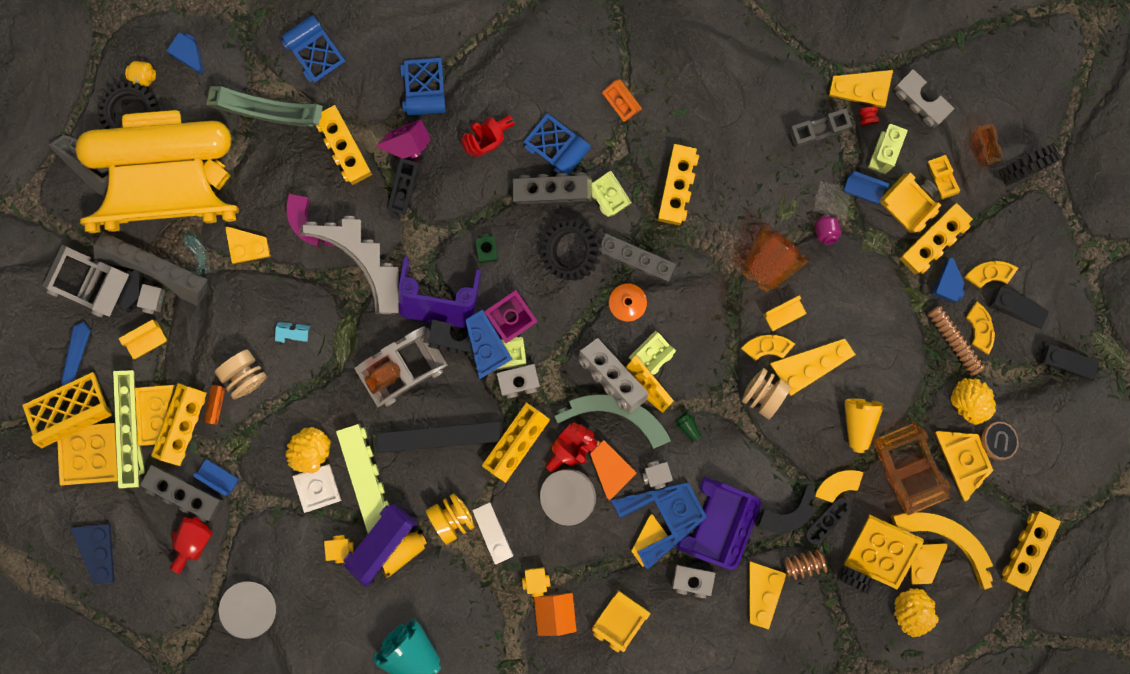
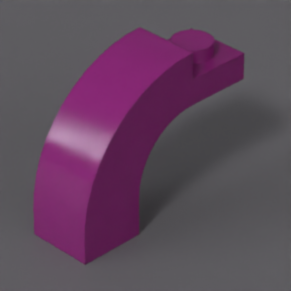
M289 194L287 217L295 234L313 247L320 248L321 241H323V245L334 247L333 244L327 241L300 235V227L305 225V222H309L308 210L311 200L308 197Z

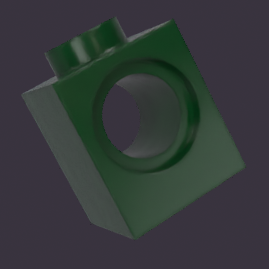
M490 234L479 235V238L475 239L479 263L498 261L495 237ZM486 243L492 246V250L488 253H484L481 250L482 246Z

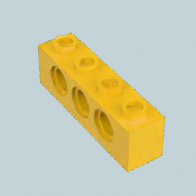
M334 105L322 111L319 125H316L319 132H324L326 138L323 140L328 149H333L335 154L332 157L337 166L341 164L344 170L341 174L345 181H350L354 185L373 175L337 107ZM337 126L338 130L336 133L330 134L329 128ZM339 143H347L346 148L338 150L337 146ZM352 158L356 160L354 166H346V162L349 159Z
M674 144L658 221L680 226L681 221L686 220L687 210H684L685 202L689 203L691 192L688 191L689 184L694 182L695 173H692L693 165L697 166L699 155L696 154V148ZM685 163L688 166V170H679L678 164ZM681 181L684 184V188L678 190L674 187V183ZM673 199L678 200L680 207H671L670 201Z
M957 203L954 204L899 259L915 275L919 272L923 274L931 266L929 262L933 258L937 260L944 253L942 249L946 245L950 247L957 241L956 236L960 232L963 234L971 227L969 223L973 219ZM948 222L954 225L953 232L947 229ZM934 236L940 237V245H936L934 243ZM921 249L927 251V258H922L920 256Z
M180 383L177 384L152 452V457L178 466L181 465L188 443L192 438L194 426L198 422L201 407L205 403L207 393Z
M526 403L482 464V467L506 483L550 419Z
M1034 511V513L1029 515L1027 528L1021 532L1018 539L1020 541L1018 547L1014 548L1010 555L1011 561L1009 566L1006 565L1002 572V581L1026 592L1029 591L1061 521L1040 511ZM1036 528L1041 530V535L1038 538L1034 535ZM1029 545L1033 547L1031 555L1026 553V548ZM1022 562L1025 565V569L1019 573L1017 567Z

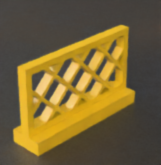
M93 372L23 404L33 434L31 436L32 441L40 448L46 447L112 416L110 409L105 403L96 375ZM92 380L93 385L90 391L82 389L85 382ZM75 389L76 392L72 400L65 397L68 390ZM80 392L88 394L84 404L77 402ZM92 396L98 397L100 404L94 407L88 405ZM57 397L59 399L54 408L47 406L51 398ZM63 400L71 402L66 412L59 410ZM75 404L82 406L79 414H71ZM39 405L41 408L37 416L32 415L30 408ZM45 408L53 410L49 420L41 418ZM57 412L64 414L61 422H53ZM39 421L46 422L44 430L38 432L36 427Z

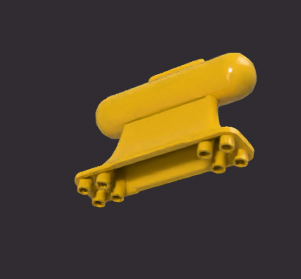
M177 110L132 113L122 116L123 128L90 130L84 132L78 138L75 151L82 165L92 169L109 168L108 188L102 205L92 215L80 219V224L85 226V232L100 233V225H104L105 230L113 232L120 231L119 224L190 216L203 217V222L216 223V215H222L225 222L236 221V214L239 213V208L222 202L214 194L208 184L203 167V160L221 158L228 153L231 147V134L223 123L219 121L181 123V115Z

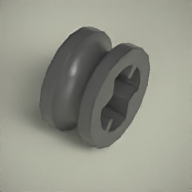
M925 179L923 181L924 184L920 185V187L931 198L933 197V192H937L938 188L931 181Z

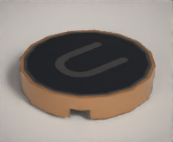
M994 422L983 430L981 436L982 446L988 452L986 454L995 460H1006L1016 453L1018 436L1011 425L1005 422Z

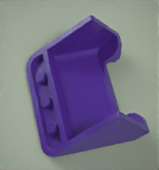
M703 477L700 490L703 494L709 496L703 510L707 518L697 526L694 536L684 537L678 543L676 549L723 568L734 570L738 567L758 516L761 502L759 498Z

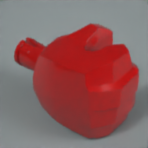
M507 115L497 122L494 118L488 117L481 124L474 122L470 128L476 134L477 141L474 135L464 133L461 136L464 151L470 156L479 157L497 149L504 140L502 132L514 126V121L508 122L512 120V117Z
M574 422L570 423L552 444L551 449L555 455L546 463V468L550 472L555 473L563 462L568 465L576 463L585 464L587 462L585 455L589 451L592 452L597 445L594 433L582 425Z
M184 517L178 530L172 532V548L177 550L178 555L169 569L178 574H181L188 559L199 560L202 551L213 534L200 519Z

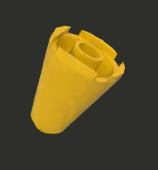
M847 399L844 406L849 447L853 448L854 452L864 453L870 447L883 411V404L877 401L867 402L865 399Z
M416 531L407 534L383 566V574L386 578L393 575L425 549L424 545L427 543L422 533L418 534Z

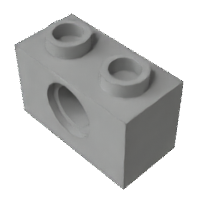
M534 364L497 373L502 396H507V399L517 397L518 393L523 391L526 394L537 392L536 388L540 387ZM516 377L524 379L525 382L522 387L514 386L513 382Z
M676 564L672 588L676 589L675 593L687 595L688 591L695 593V597L706 599V595L711 596L715 572ZM697 577V586L690 587L688 585L689 578Z

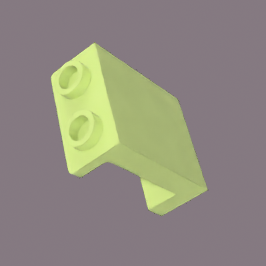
M889 124L886 132L882 131L880 133L868 168L884 174L890 171L895 166L908 130Z

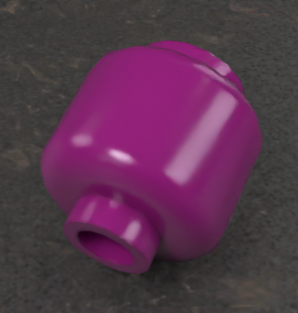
M830 215L821 216L814 225L818 241L825 245L836 243L842 235L838 219L830 217Z

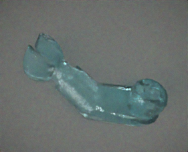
M185 236L184 243L196 254L197 262L199 263L197 274L202 276L201 270L205 268L206 273H209L210 269L205 264L207 261L205 247L195 236Z

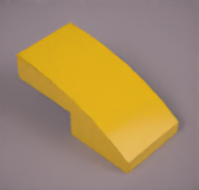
M944 155L928 161V166L941 200L959 194L960 189L953 176V169L947 156Z

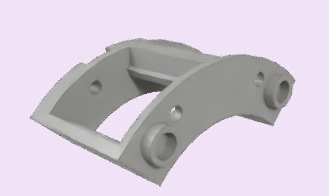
M61 245L43 283V287L48 289L46 293L55 297L58 294L92 309L91 313L101 318L103 314L110 317L129 274L97 260L90 262L91 257ZM66 256L91 266L77 296L53 286ZM102 272H105L107 275L92 304L89 302L90 297Z
M425 326L409 333L396 343L393 342L380 350L381 352L373 357H369L354 368L377 407L384 404L386 407L396 402V397L431 376L433 379L443 374L442 369L448 366L438 349L429 348L428 343H423L426 331ZM414 342L432 369L414 379L398 352ZM386 358L390 359L405 384L392 394L388 392L374 366Z

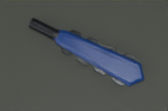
M85 321L74 325L73 329L70 330V343L66 347L68 354L64 358L63 365L65 367L60 374L62 386L77 380L79 377L77 372L82 368V357L86 356L88 350L86 346L92 338V330ZM69 390L65 395L66 398H68ZM65 400L62 401V404H61L60 407H65V405H66V401H65Z

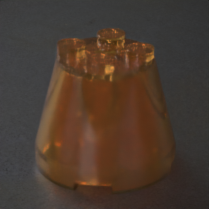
M763 225L758 231L743 265L744 272L742 273L747 279L757 281L759 283L758 287L764 292L768 290L773 291L809 262V258L806 255L803 257L800 255L801 251L795 244L779 232H770V227L767 225Z

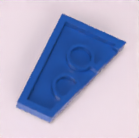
M483 309L466 319L479 379L513 358Z

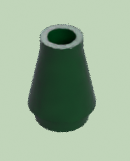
M686 412L675 420L677 422L676 426L692 442L701 437L693 415Z

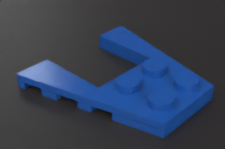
M689 483L611 500L620 519L655 501L672 535L638 551L646 570L651 568L707 518Z

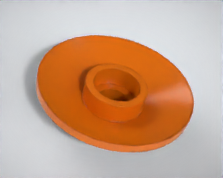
M634 284L619 285L612 291L609 298V308L612 314L617 319L625 322L640 318L647 307L645 293ZM625 299H631L632 304L626 305Z

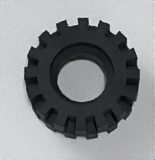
M842 565L836 578L866 594H869L875 581L845 565Z

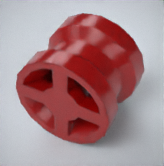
M878 107L859 109V114L862 117L860 121L861 126L880 123L877 117Z

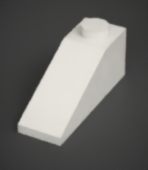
M491 503L472 510L494 563L498 564L513 557V552Z

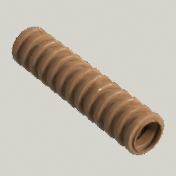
M937 306L927 316L932 318L931 322H935L934 326L939 328V332H942L941 336H945V341L949 342V347L952 346V351H955V355L960 357L959 361H962V365L967 367V371H970L969 375L974 376L984 369L985 365H981V360L977 359L978 356L974 355V350H971V346L966 344L967 340H964V336L959 334V330H956L957 326H953V321L949 320V315L946 316V311L942 310L943 307Z

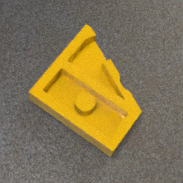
M653 514L649 515L631 550L642 567H644L638 551L668 537Z

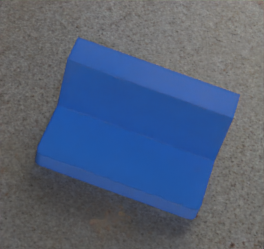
M853 171L848 174L842 192L878 205L880 204L879 199L882 197L884 189L888 188L889 183Z
M208 459L204 461L199 471L193 474V477L224 496H230L240 480Z

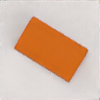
M620 79L614 81L602 92L623 122H626L642 110Z
M211 385L204 416L205 423L218 424L225 387Z

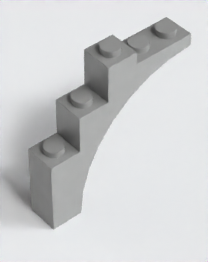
M344 216V219L338 221V226H336V223H324V226H317L316 222H305V225L300 227L301 236L315 237L327 241L343 250L356 262L370 285L374 298L375 314L394 315L398 313L399 267H393V264L383 263L380 266V243H374V240H362L361 243V220H356L355 216Z

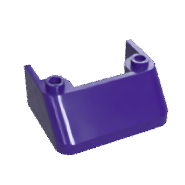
M404 257L399 283V314L407 319L424 322L437 320L449 323L454 327L467 328L466 319L475 314L482 276L481 270H476L474 287L461 288L456 294L455 301L418 295V283L413 278L408 277L411 261L409 258Z
M392 504L390 507L386 505L380 512L382 517L355 552H350L343 560L346 563L344 568L365 587L374 583L373 579L410 530L419 524L416 519L396 504Z

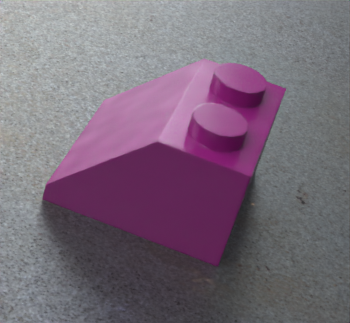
M420 119L389 131L377 146L379 149L402 159L407 157L412 159L421 155V151L427 148L426 145L431 138Z
M516 290L484 311L506 344L538 322Z

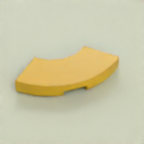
M1001 261L986 262L974 267L964 278L979 289L990 281H1000L1008 284L1018 268Z
M975 302L965 317L971 323L974 331L971 345L988 355L993 347L995 337L992 319L987 310L980 303Z
M764 335L750 340L741 349L755 361L761 356L768 354L776 355L783 359L795 343L782 336Z
M847 470L831 475L820 484L816 490L815 497L833 503L836 497L843 491H858L864 472Z

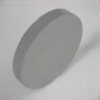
M562 469L551 474L545 480L540 492V501L544 512L551 520L561 525L571 526L581 523L590 516L596 504V492L592 482L586 475L574 469Z
M241 582L230 587L222 596L218 607L219 620L223 628L232 636L241 639H252L262 635L270 628L276 614V604L272 594L263 585L255 582Z

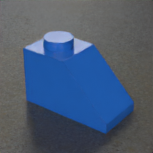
M179 32L167 49V52L175 59L203 75L204 69L199 46L195 43L196 39L188 33L183 35Z
M953 258L946 259L932 295L951 303L961 300L965 292L963 289L964 281Z

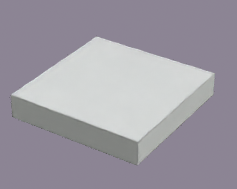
M330 464L320 467L317 472L312 474L300 473L293 476L304 513L342 501Z

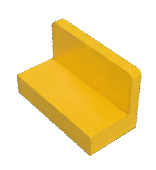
M800 295L763 314L771 331L806 314L800 302Z
M151 320L119 338L121 344L127 347L133 359H137L167 342V338L155 320Z

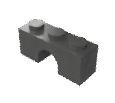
M845 108L830 113L822 119L813 122L809 120L794 125L790 128L789 133L794 148H798L849 131L852 124Z

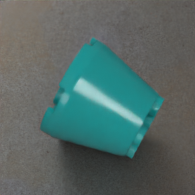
M411 618L409 620L410 623L407 625L401 623L382 641L380 652H376L372 658L373 663L378 668L389 674H437L441 669L439 665L440 657L423 628L414 618Z

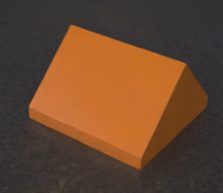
M573 593L534 597L538 636H559L576 632Z

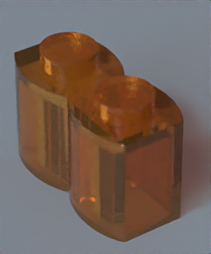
M991 123L976 128L972 133V139L975 147L978 149L977 158L980 165L987 167L997 164L1002 160V149L997 143V131L994 125Z
M389 361L370 371L369 375L365 377V383L371 393L375 394L394 384L396 379L400 377V368L393 361Z

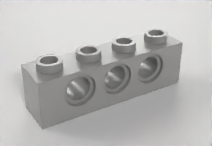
M598 338L580 350L578 359L581 366L591 372L593 379L602 384L605 392L609 396H613L622 410L630 414L646 402L648 392ZM599 361L603 365H597L595 362ZM608 375H613L615 379L609 378ZM620 389H626L628 393H624Z

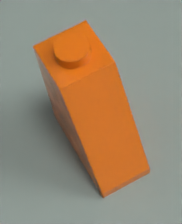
M603 440L601 443L597 441V445L590 455L606 498L610 501L633 478L636 472Z

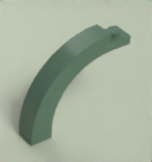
M210 86L206 104L223 111L254 119L304 127L319 125L323 106L318 104H295L268 100L222 86Z
M590 395L571 400L569 403L572 409L562 408L557 411L558 415L554 416L557 423H560L586 412H610L634 423L644 433L652 449L671 441L663 426L646 409L639 406L628 414L618 406L613 396Z

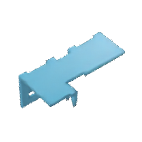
M278 322L275 331V341L285 343V338H289L291 340L308 342V330L311 326L296 324L295 330H290L289 328L293 325L292 323Z

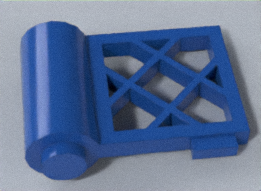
M313 15L282 35L283 40L281 43L287 51L289 49L292 50L304 67L305 71L303 74L309 82L313 80L316 83L346 62ZM322 36L327 41L326 50L315 48L316 40ZM303 49L312 50L310 60L302 59L298 53ZM314 51L325 52L324 63L313 61ZM328 53L336 54L340 61L334 65L327 64ZM312 64L323 65L322 73L317 77L311 72Z
M442 58L404 61V65H400L401 77H405L406 101H402L403 112H407L408 116L446 113ZM430 64H438V70L434 75L427 70ZM408 66H418L421 70L413 76L409 72ZM423 72L431 77L425 84L417 79ZM435 80L440 84V90L432 91L428 86ZM414 82L422 86L418 92H410V86Z
M548 113L524 141V148L532 155L536 152L554 166L555 169L553 171L556 174L564 173L567 176L591 149V146L585 140L575 135ZM548 120L554 124L555 131L544 132V125ZM566 133L570 138L567 142L558 143V134ZM555 134L556 144L545 145L544 135ZM536 136H542L543 145L534 146L530 141ZM546 148H557V154L553 159L546 155Z

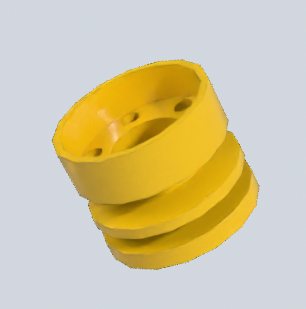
M455 493L450 495L453 502L452 505L446 498L443 499L446 507L444 510L438 504L426 510L432 525L446 545L458 538L455 529L458 528L463 534L467 533L463 524L466 523L470 530L475 528L468 508Z

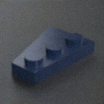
M111 524L70 528L93 584L115 582Z

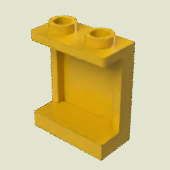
M904 173L879 199V202L909 233L920 232L925 228V222L938 214L941 204L934 202L914 181L915 177L911 173Z
M617 590L592 627L593 635L600 641L605 639L610 642L609 647L616 652L620 650L625 652L626 647L651 613Z

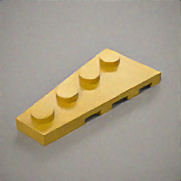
M842 339L770 363V366L779 380L781 379L791 386L788 394L792 396L853 357L855 353L846 339Z

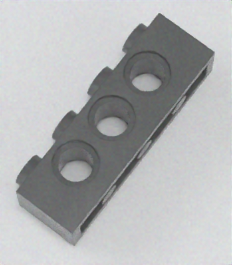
M559 173L556 174V177L540 174L537 175V178L521 175L519 179H513V202L517 204L592 201V178L586 175V173H575V176ZM574 183L575 188L568 192V185ZM552 184H556L555 191L550 193L549 187ZM533 185H537L538 187L535 193H531V187Z
M605 234L602 240V248L598 249V251L602 252L601 256L666 284L669 282L676 266L673 262L608 234Z
M157 465L150 466L140 485L145 488L144 492L155 496V494L161 496L163 502L170 505L174 503L179 506L178 509L187 514L192 512L196 514V518L205 523L206 521H213L223 502V499ZM163 480H165L168 483V488L166 491H163L160 488V484ZM180 489L185 492L183 500L177 497V492ZM197 498L202 501L200 509L194 506V501Z

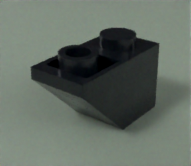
M134 269L127 272L129 276L117 300V303L127 312H131L137 306L142 284H144V273Z

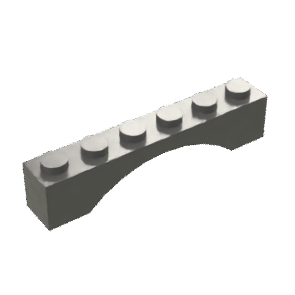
M103 232L93 245L94 259L111 267H127L145 273L166 285L181 299L198 306L207 292V279Z

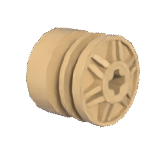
M249 350L236 354L215 370V374L221 383L232 381L226 390L228 392L233 391L231 397L234 400L250 394L267 378L264 372L258 374L262 370L260 366L250 368L256 360Z
M763 368L752 378L746 387L741 402L746 404L752 398L750 408L760 403L761 406L758 413L769 420L786 398L791 386L781 379L775 385L771 384L774 374H770L765 380L764 377L768 370Z

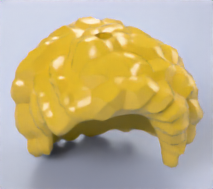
M964 378L958 382L952 392L951 403L958 409L959 415H962L965 420L978 425L989 420L996 412L993 391L985 382L981 383L977 378H969L968 380Z
M314 427L304 428L300 433L293 435L290 443L287 444L289 449L285 454L288 457V466L293 468L294 471L312 474L320 469V464L324 463L329 455L331 441L328 439V436Z
M911 588L909 591L900 593L895 599L896 611L894 615L898 620L897 623L901 625V630L904 633L907 632L911 637H920L926 634L938 623L939 618L935 615L934 609L935 601L924 590L917 588L914 590Z

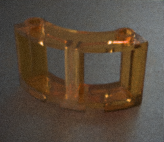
M917 423L874 440L879 459L883 462L886 469L885 474L891 487H894L898 495L897 499L907 516L949 499V490L951 489L948 480L942 477L933 460L926 442L928 436L925 429H921ZM918 439L925 458L895 469L889 451ZM930 468L938 485L909 496L901 480Z

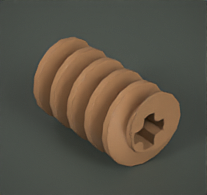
M819 550L814 551V556L809 551L807 552V557L800 553L799 559L796 555H792V561L788 557L784 558V568L788 581H790L791 575L795 580H797V574L805 578V572L811 577L813 570L819 575L820 568L827 573L824 556Z

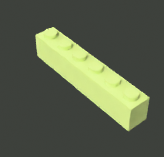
M133 370L113 371L118 488H138L140 485L135 372Z
M357 424L336 431L363 520L369 533L382 517L380 512L386 505L389 506V503L384 501L382 495L385 493L384 486L377 479V475H379L378 467L372 463L371 457L374 455L371 446H367L365 440L368 438L366 429Z

